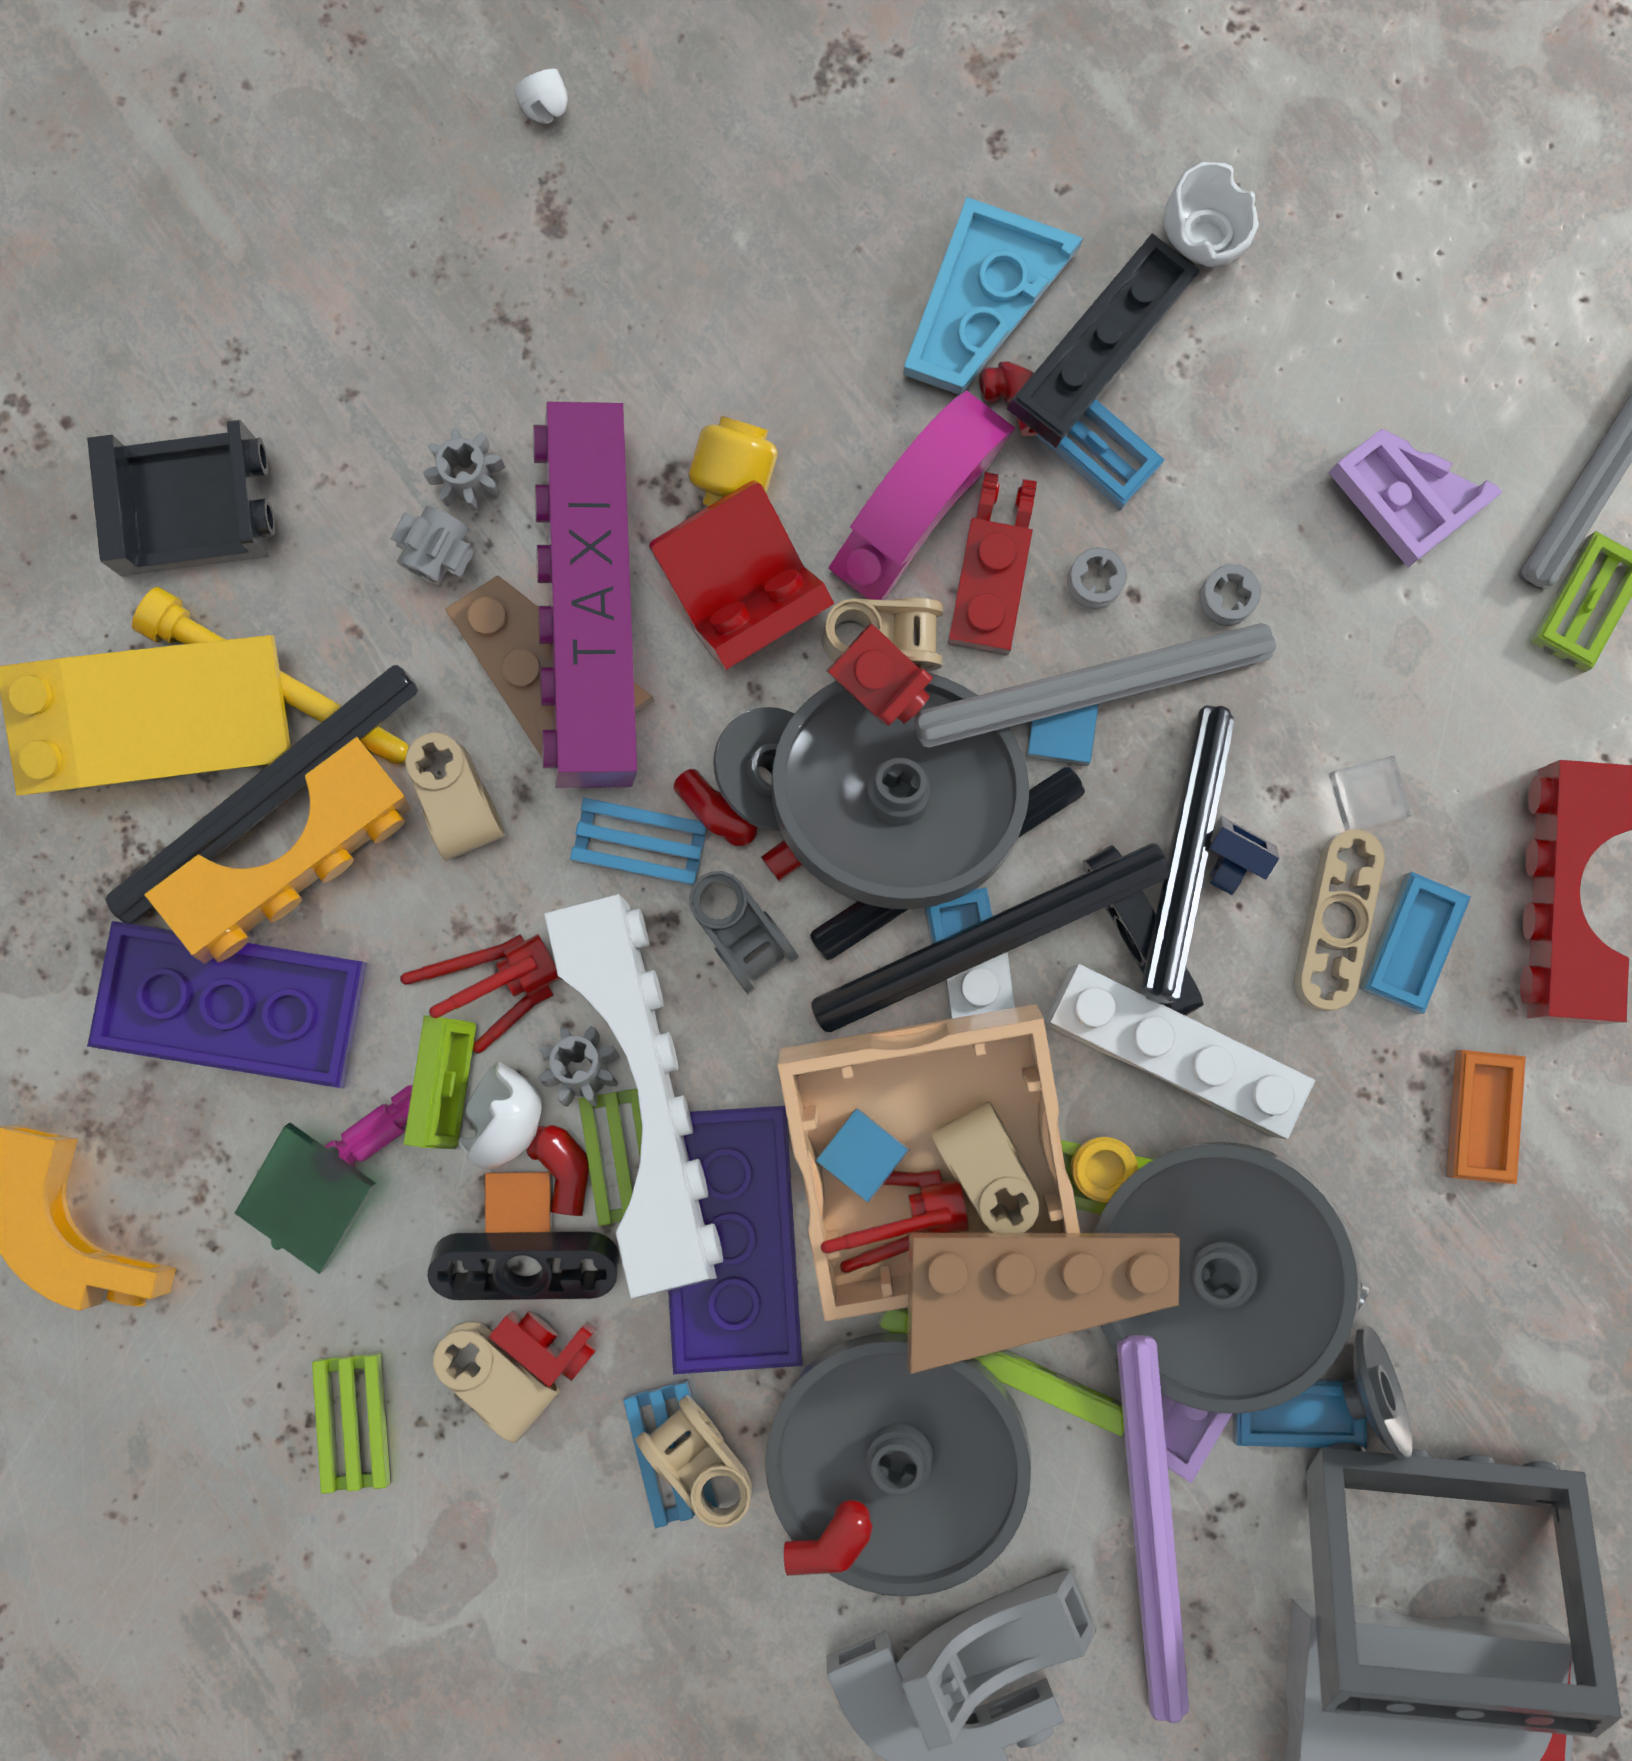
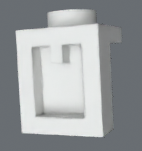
M1008 952L945 980L950 1019L1015 1008Z

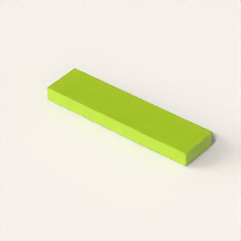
M908 1307L880 1312L877 1318L879 1327L892 1333H907ZM1007 1349L975 1357L1000 1382L1122 1437L1124 1422L1122 1403L1119 1400Z

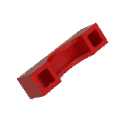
M1558 760L1538 769V776L1532 779L1528 794L1529 810L1532 814H1536L1535 839H1531L1525 858L1526 872L1528 876L1533 877L1532 902L1526 905L1523 914V934L1526 940H1530L1529 965L1524 967L1520 978V997L1522 1002L1527 1004L1528 1019L1593 1024L1627 1022L1629 957L1610 948L1591 929L1582 909L1580 886L1584 869L1593 853L1607 840L1632 830V765Z

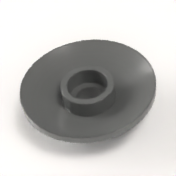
M775 707L751 709L733 719L718 738L713 759L714 774L718 788L730 808L748 823L770 831L780 830L774 815L771 785L761 777L758 767L766 768L772 775L778 743L784 729L794 715L790 711Z
M1370 1326L1358 1328L1353 1348L1354 1379L1343 1382V1393L1347 1407L1354 1420L1368 1419L1379 1439L1396 1458H1408L1412 1454V1432L1405 1400L1394 1367L1377 1333Z

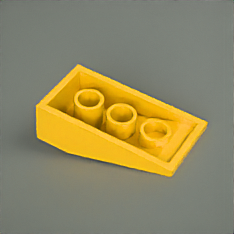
M274 635L56 658L0 666V695L16 796L267 765L291 747Z

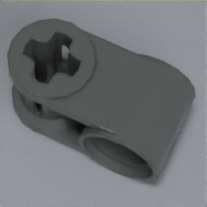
M714 871L701 876L694 883L689 895L692 913L716 946L714 948L716 953L747 995L755 990V981L782 961L787 960L792 963L799 958L776 923L766 911L763 912L742 882L734 875L724 871ZM714 884L729 886L737 896L735 911L724 919L710 918L700 907L702 893ZM764 943L769 944V948L750 962H743L745 957Z

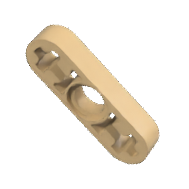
M1351 829L1344 831L1329 839L1321 851L1294 976V988L1298 998L1304 1005L1316 1011H1331L1343 1008L1354 999L1358 990L1385 863V854L1381 843L1374 835L1364 830ZM1353 843L1358 845L1357 855L1367 859L1366 867L1354 870L1349 885L1350 889L1361 888V897L1349 891H1329L1330 882L1336 886L1345 882L1347 863L1338 860V852L1349 849ZM1331 903H1343L1355 915V928L1351 935L1345 939L1331 936L1324 928L1323 913ZM1317 943L1331 950L1349 949L1348 959L1340 956L1333 960L1331 977L1341 981V988L1339 991L1328 992L1325 999L1320 998L1321 987L1311 984L1312 974L1324 972L1329 953H1316Z

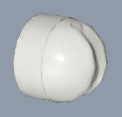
M546 69L536 72L521 80L513 89L523 112L528 118L537 123L548 124L553 121L554 116L560 117L566 110L568 102L567 92L557 69Z

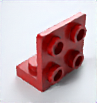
M756 480L748 482L655 538L649 544L651 552L704 647L725 670L835 604L824 582L804 567L763 486Z

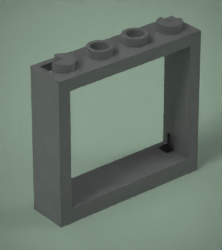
M1337 1443L1320 1449L1306 1471L1322 1712L1587 1737L1600 1736L1622 1718L1585 1472L1560 1470L1557 1464L1547 1461L1529 1462L1522 1466L1495 1464L1493 1458L1484 1455H1468L1457 1460L1431 1458L1428 1452L1419 1449H1412V1454L1408 1458L1398 1459L1389 1453L1365 1451L1363 1446L1354 1443ZM1345 1488L1552 1508L1576 1685L1358 1664Z

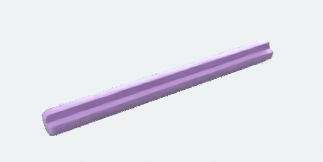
M1129 1335L1118 1342L1117 1356L1150 1713L1155 1720L1177 1723L1188 1713L1189 1701L1157 1343L1151 1336Z

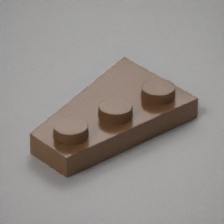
M497 575L445 608V610L542 757V730L553 729V706H541L540 667H552L551 644H539L538 606ZM634 682L636 713L654 702V698Z

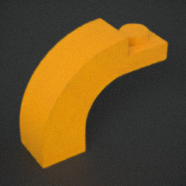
M19 1125L0 1126V1254L7 1265L24 1283L45 1298L78 1311L102 1304L105 1289L108 1290L106 1295L108 1301L138 1307L145 1306L147 1299H153L171 1292L176 1267L105 1251L87 1240L74 1224L68 1209L66 1192L68 1176L78 1141L77 1138Z

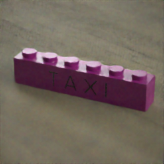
M547 401L545 425H533L534 463H545L546 484H535V522L547 523L548 545L537 544L536 548L537 583H549L550 606H538L539 644H551L552 667H540L541 706H553V729L542 730L543 769L555 768V788L632 787L637 774L623 403Z

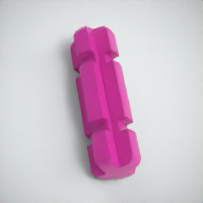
M413 1085L406 1086L391 1097L392 1104L389 1106L387 1104L380 1105L341 1133L342 1140H332L315 1152L313 1156L318 1169L329 1181L341 1179L356 1168L354 1162L357 1160L359 1162L366 1161L405 1132L404 1126L407 1125Z

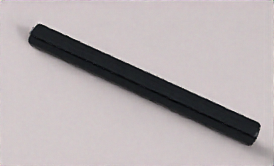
M399 665L389 667L108 893L105 901L112 914L124 923L132 924L154 907L144 895L197 855L210 861L213 860L307 784L305 775L354 738L358 737L361 741L416 697L419 689L412 677Z
M1150 843L814 998L811 1002L814 1017L825 1032H833L1168 879L1171 875L1170 866L1160 846L1157 843Z

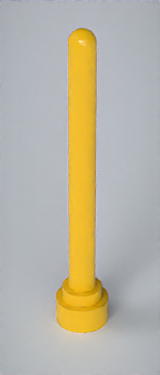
M158 586L152 588L143 597L132 619V629L155 643H159L162 640L170 644L176 640L182 644L226 640L189 619L190 612L183 608V601ZM280 671L284 702L317 721H324L342 706ZM379 726L361 740L368 750L393 764H402L406 760L408 744Z

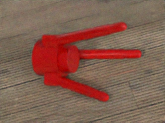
M519 934L500 945L403 973L400 976V981L404 985H409L505 958L496 963L499 972L465 988L429 1009V1015L432 1018H439L506 984L514 997L526 992L527 994L474 1042L473 1051L481 1053L495 1040H498L534 1006L554 996L549 985L561 978L558 976L556 965L539 934L526 941Z
M940 1169L918 1173L893 1171L883 1185L920 1188V1193L908 1195L911 1218L825 1240L820 1248L823 1253L829 1254L914 1232H967L969 1230L961 1185L956 1180L942 1182ZM909 1235L844 1260L840 1264V1270L843 1273H850L909 1251Z

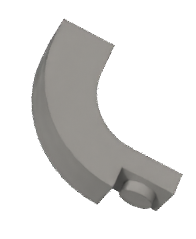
M1071 1569L1016 1587L963 1612L921 1639L896 1663L903 1680L901 1683L903 1687L902 1701L906 1716L915 1728L920 1729L928 1751L954 1743L972 1711L995 1691L1030 1673L1084 1656L1096 1629Z
M883 1631L826 1656L827 1675L845 1717L866 1745L885 1761H1009L1005 1750L1006 1747L1015 1743L1019 1748L1037 1745L1053 1734L1054 1726L1064 1723L1047 1678L976 1707L954 1743L928 1751L920 1729L915 1728L906 1716L902 1701L903 1687L901 1683L903 1680L896 1665L899 1660L887 1631Z

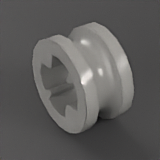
M1100 547L1087 549L1078 555L1069 570L1067 578L1069 594L1076 603L1084 608L1096 610L1109 606L1115 602L1126 584L1127 572L1125 564L1119 555L1110 549ZM1097 564L1098 572H1101L1102 568L1105 567L1112 575L1105 585V592L1095 593V585L1088 590L1081 582L1088 573V565Z
M1228 564L1219 567L1210 574L1200 590L1199 603L1202 612L1210 621L1218 625L1232 626L1241 623L1256 609L1260 601L1261 588L1259 581L1251 570L1241 565ZM1228 581L1236 583V594L1245 598L1244 606L1238 601L1231 610L1222 607L1223 596L1214 592L1215 585L1222 589Z

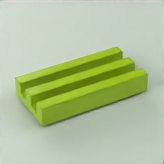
M1597 531L1589 535L1530 642L1540 648L1546 645L1554 650L1553 655L1562 660L1566 658L1576 662L1574 666L1584 672L1592 669L1632 597V550ZM1600 551L1603 552L1606 556L1563 635L1556 633ZM1619 562L1628 566L1589 640L1585 647L1576 644Z
M424 1015L403 1145L436 1149H456V1146H458L476 1031L475 1022L443 1017L432 1018L431 1016Z
M637 1088L597 1095L598 1105L594 1107L585 1097L578 1098L598 1226L621 1222L632 1197L633 1187L619 1104L631 1102L639 1156H641L642 1120ZM606 1107L622 1207L612 1210L595 1108Z
M381 1353L320 1358L312 1361L321 1494L334 1493L337 1490H347V1492L360 1491L362 1488L373 1487V1489L387 1488L391 1483ZM354 1369L365 1370L372 1472L362 1473ZM333 1371L339 1372L346 1472L343 1475H339L332 1386Z

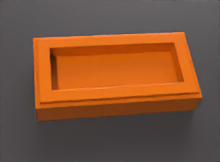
M1455 1050L1446 1177L1517 1185L1526 1056Z

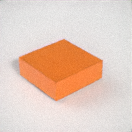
M549 1171L485 1173V1233L553 1232V1213L551 1212L552 1174Z

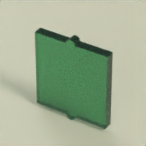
M290 1122L283 1127L234 1214L271 1239V1246L275 1250L285 1249L320 1274L328 1266L376 1182L340 1158L339 1150L336 1147L326 1148Z

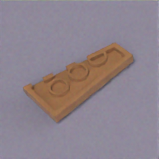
M909 1233L907 1369L910 1374L1177 1306L1179 1305L1180 1237L1173 1233Z

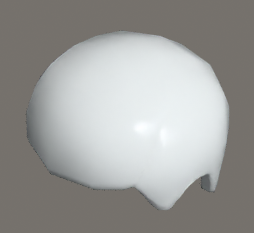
M1201 161L1183 171L1166 203L1164 211V227L1170 242L1189 260L1206 267L1227 265L1245 254L1259 227L1256 207L1254 206L1255 193L1253 191H1244L1237 186L1233 179L1234 168L1226 163Z
M496 1062L488 1069L468 1101L464 1112L465 1117L475 1128L476 1135L473 1139L461 1137L458 1140V1144L467 1155V1160L471 1164L481 1169L497 1168L510 1162L529 1147L536 1136L542 1110L541 1097L535 1086L525 1077L501 1062Z

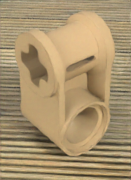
M853 598L843 600L836 604L827 616L822 635L823 649L829 659L834 662L848 647L836 636L835 627L843 621L852 620L860 623L864 628L869 624H873L917 667L923 668L926 671L942 668V655L936 653L937 618L943 615V603L927 598H902L895 600ZM914 625H915V627H916V643H915V645H914V643H913Z
M436 732L423 734L414 740L407 750L406 768L423 807V815L428 830L442 858L448 861L504 837V829L496 808L486 788L481 783L471 756L465 747L446 734ZM437 750L448 757H453V760L445 765L447 776L442 779L432 772L426 771V768L434 764L432 754Z
M990 1101L931 1133L952 1175L960 1185L962 1184L984 1224L995 1233H1025L1034 1225L1039 1213V1201L1032 1179L1017 1155V1148ZM1006 1188L1012 1196L1017 1195L1019 1207L1009 1211L1004 1204H998L996 1192Z
M475 1321L457 1324L439 1342L434 1351L433 1367L436 1376L442 1384L446 1385L467 1403L491 1430L505 1440L517 1443L560 1393L558 1386L554 1382L549 1388L490 1339L489 1335L493 1332L490 1327ZM469 1343H472L479 1349L474 1359L476 1363L470 1362L463 1368L455 1361L459 1353L458 1348L463 1349Z
M685 1395L678 1401L680 1409L651 1434L642 1432L635 1438L636 1444L651 1466L667 1483L674 1487L697 1518L706 1525L715 1528L730 1527L739 1522L748 1511L752 1495L751 1477L746 1467L726 1445L720 1432L709 1417L691 1397ZM686 1431H690V1432H691L687 1437H685V1438H684L680 1443H678L674 1448H672V1449H669V1448H668L674 1441H676V1440H677L681 1435H683ZM723 1475L730 1477L737 1483L741 1497L734 1505L728 1508H719L707 1501L703 1486L714 1476Z

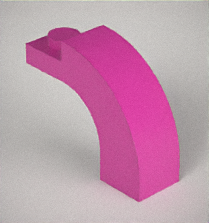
M967 390L960 394L924 428L887 473L851 524L852 532L828 569L867 599L885 600L933 529L964 492L984 476V473L987 472L1016 428Z

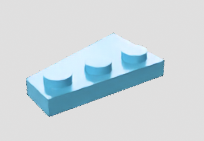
M966 197L905 362L903 375L959 395L962 394L1080 249L1083 237Z

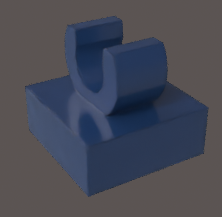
M1222 815L1220 816L1213 828L1209 847L1212 851L1220 854L1209 874L1211 877L1210 884L1233 895L1247 870L1267 880L1279 860V854L1276 845Z

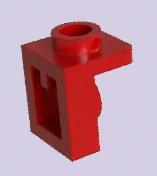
M869 624L826 670L878 721L888 726L896 718L905 724L930 698V695L924 688L933 677L925 669L917 667L873 624Z
M513 1310L502 1319L489 1335V1338L550 1388L561 1374L572 1382L596 1352L587 1341L597 1329L589 1322H586L566 1347L561 1350L553 1343L558 1334L544 1320L530 1311H527L522 1318Z

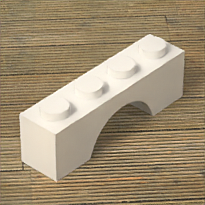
M1081 964L1069 968L1044 1019L1046 1027L1099 1053L1150 1073L1197 1097L1214 1110L1272 1138H1289L1316 1081L1158 1002L1146 999V996Z

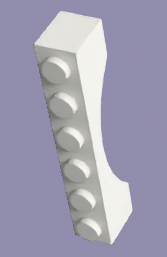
M620 894L544 913L558 976L584 995L607 1021L626 1054L638 1089L642 1120L640 1166L630 1203L616 1231L630 1298L645 1297L716 1279L714 1264L723 1262L722 1248L714 1223L704 1226L699 1199L708 1197L707 1184L700 1160L689 1161L684 1135L693 1133L692 1120L684 1095L674 1097L669 1072L678 1070V1061L670 1033H659L654 1010L663 1008L664 1003L655 970L645 972L640 948L649 946V937L643 914L640 908L631 910L628 902Z

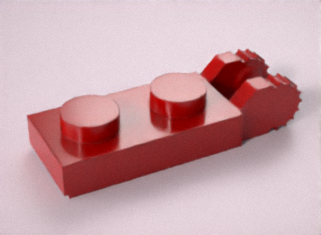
M985 472L976 518H971L948 643L1009 655L1033 529H1029L1037 481L1023 479L1022 485L1018 487L1015 500L1016 514L1014 525L990 521L993 505L997 502L1000 488L998 482L999 474Z

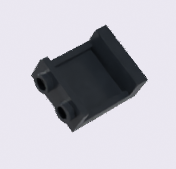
M241 420L227 421V433L124 446L113 434L88 437L100 562L119 576H128L269 557L267 537L274 536L275 521L270 501L267 498L262 499L260 476L268 474V459L262 439L260 437L255 438Z

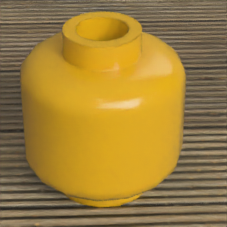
M724 416L720 417L718 425L710 424L702 428L690 465L688 478L696 488L706 491L703 504L710 506L752 480L759 482L767 494L778 457L776 446L766 440L769 430Z

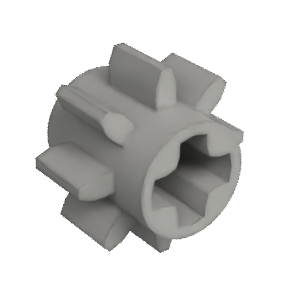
M452 428L450 440L441 446L430 443L428 446L436 459V467L423 471L424 477L430 485L445 483L439 493V498L445 506H450L458 498L466 501L472 511H477L478 499L487 493L495 496L500 494L496 483L493 481L492 473L500 472L505 468V465L500 455L491 454L484 456L489 450L490 445L484 433L481 432L472 441L462 438L457 428ZM473 463L476 468L471 475L461 471L456 476L453 472L457 465L468 468Z
M426 506L421 516H417V518L404 512L391 537V540L396 542L395 546L402 549L397 563L414 575L436 585L440 584L442 578L448 572L461 578L474 554V551L469 549L470 545L463 541L468 527L453 516L431 506Z
M564 1026L560 1028L562 1040L553 1049L541 1047L539 1050L550 1064V1070L543 1072L538 1077L539 1081L545 1087L562 1084L558 1092V1100L563 1106L568 1107L576 1095L585 1097L594 1107L598 1105L596 1093L604 1085H618L616 1078L608 1071L607 1064L614 1062L619 1057V1054L614 1046L596 1049L600 1041V1034L595 1027L590 1026L586 1030L584 1037L573 1036ZM586 1057L592 1065L589 1071L577 1070L572 1076L567 1070L568 1064L571 1061L581 1063Z

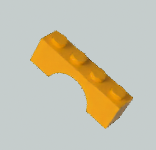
M358 737L347 743L305 775L310 795L308 821L298 841L283 856L259 867L240 869L225 867L197 855L144 894L193 957L206 964L212 958L217 962H222L233 956L248 943L249 937L246 933L265 918L270 922H275L286 916L302 901L299 895L301 891L318 878L323 883L336 878L353 863L354 859L350 854L370 839L375 844L386 840L403 826L405 819L402 815L410 810L404 794Z

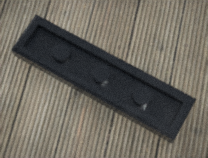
M1152 233L1013 397L1007 410L1057 448L1200 273V270Z

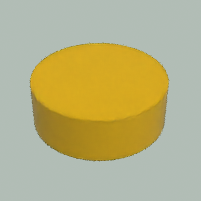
M1094 1137L1082 1143L1073 1154L1070 1165L1071 1177L1076 1188L1087 1198L1103 1203H1108L1118 1188L1138 1170L1137 1160L1131 1149L1120 1140L1110 1137Z

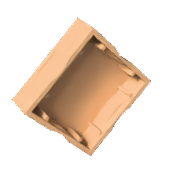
M1037 1004L780 1048L777 1065L794 1157L800 1166L809 1207L808 1233L825 1321L908 1307L909 1251L850 1273H843L840 1270V1264L844 1260L909 1234L829 1254L823 1253L820 1248L825 1240L911 1218L908 1195L920 1193L919 1187L882 1185L869 1202H866L816 1161L856 1109H860L910 1149L894 1171L918 1173L940 1169L942 1182L956 1179L940 1154L931 1133L990 1101L1017 1148V1155L1032 1179L1039 1201L1038 1217L1034 1225L1025 1233H1080L1073 1188L1065 1169L1059 1135V1106L1045 1023ZM961 1184L969 1228L967 1232L961 1233H995L984 1224ZM1006 1188L996 1192L998 1204H1004L1009 1211L1019 1207L1017 1195L1012 1196Z

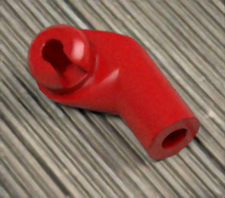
M1010 361L999 362L996 368H985L979 375L982 397L988 402H996L1004 398L1005 402L1010 403L1034 372ZM1017 418L1021 435H1037L1035 431Z

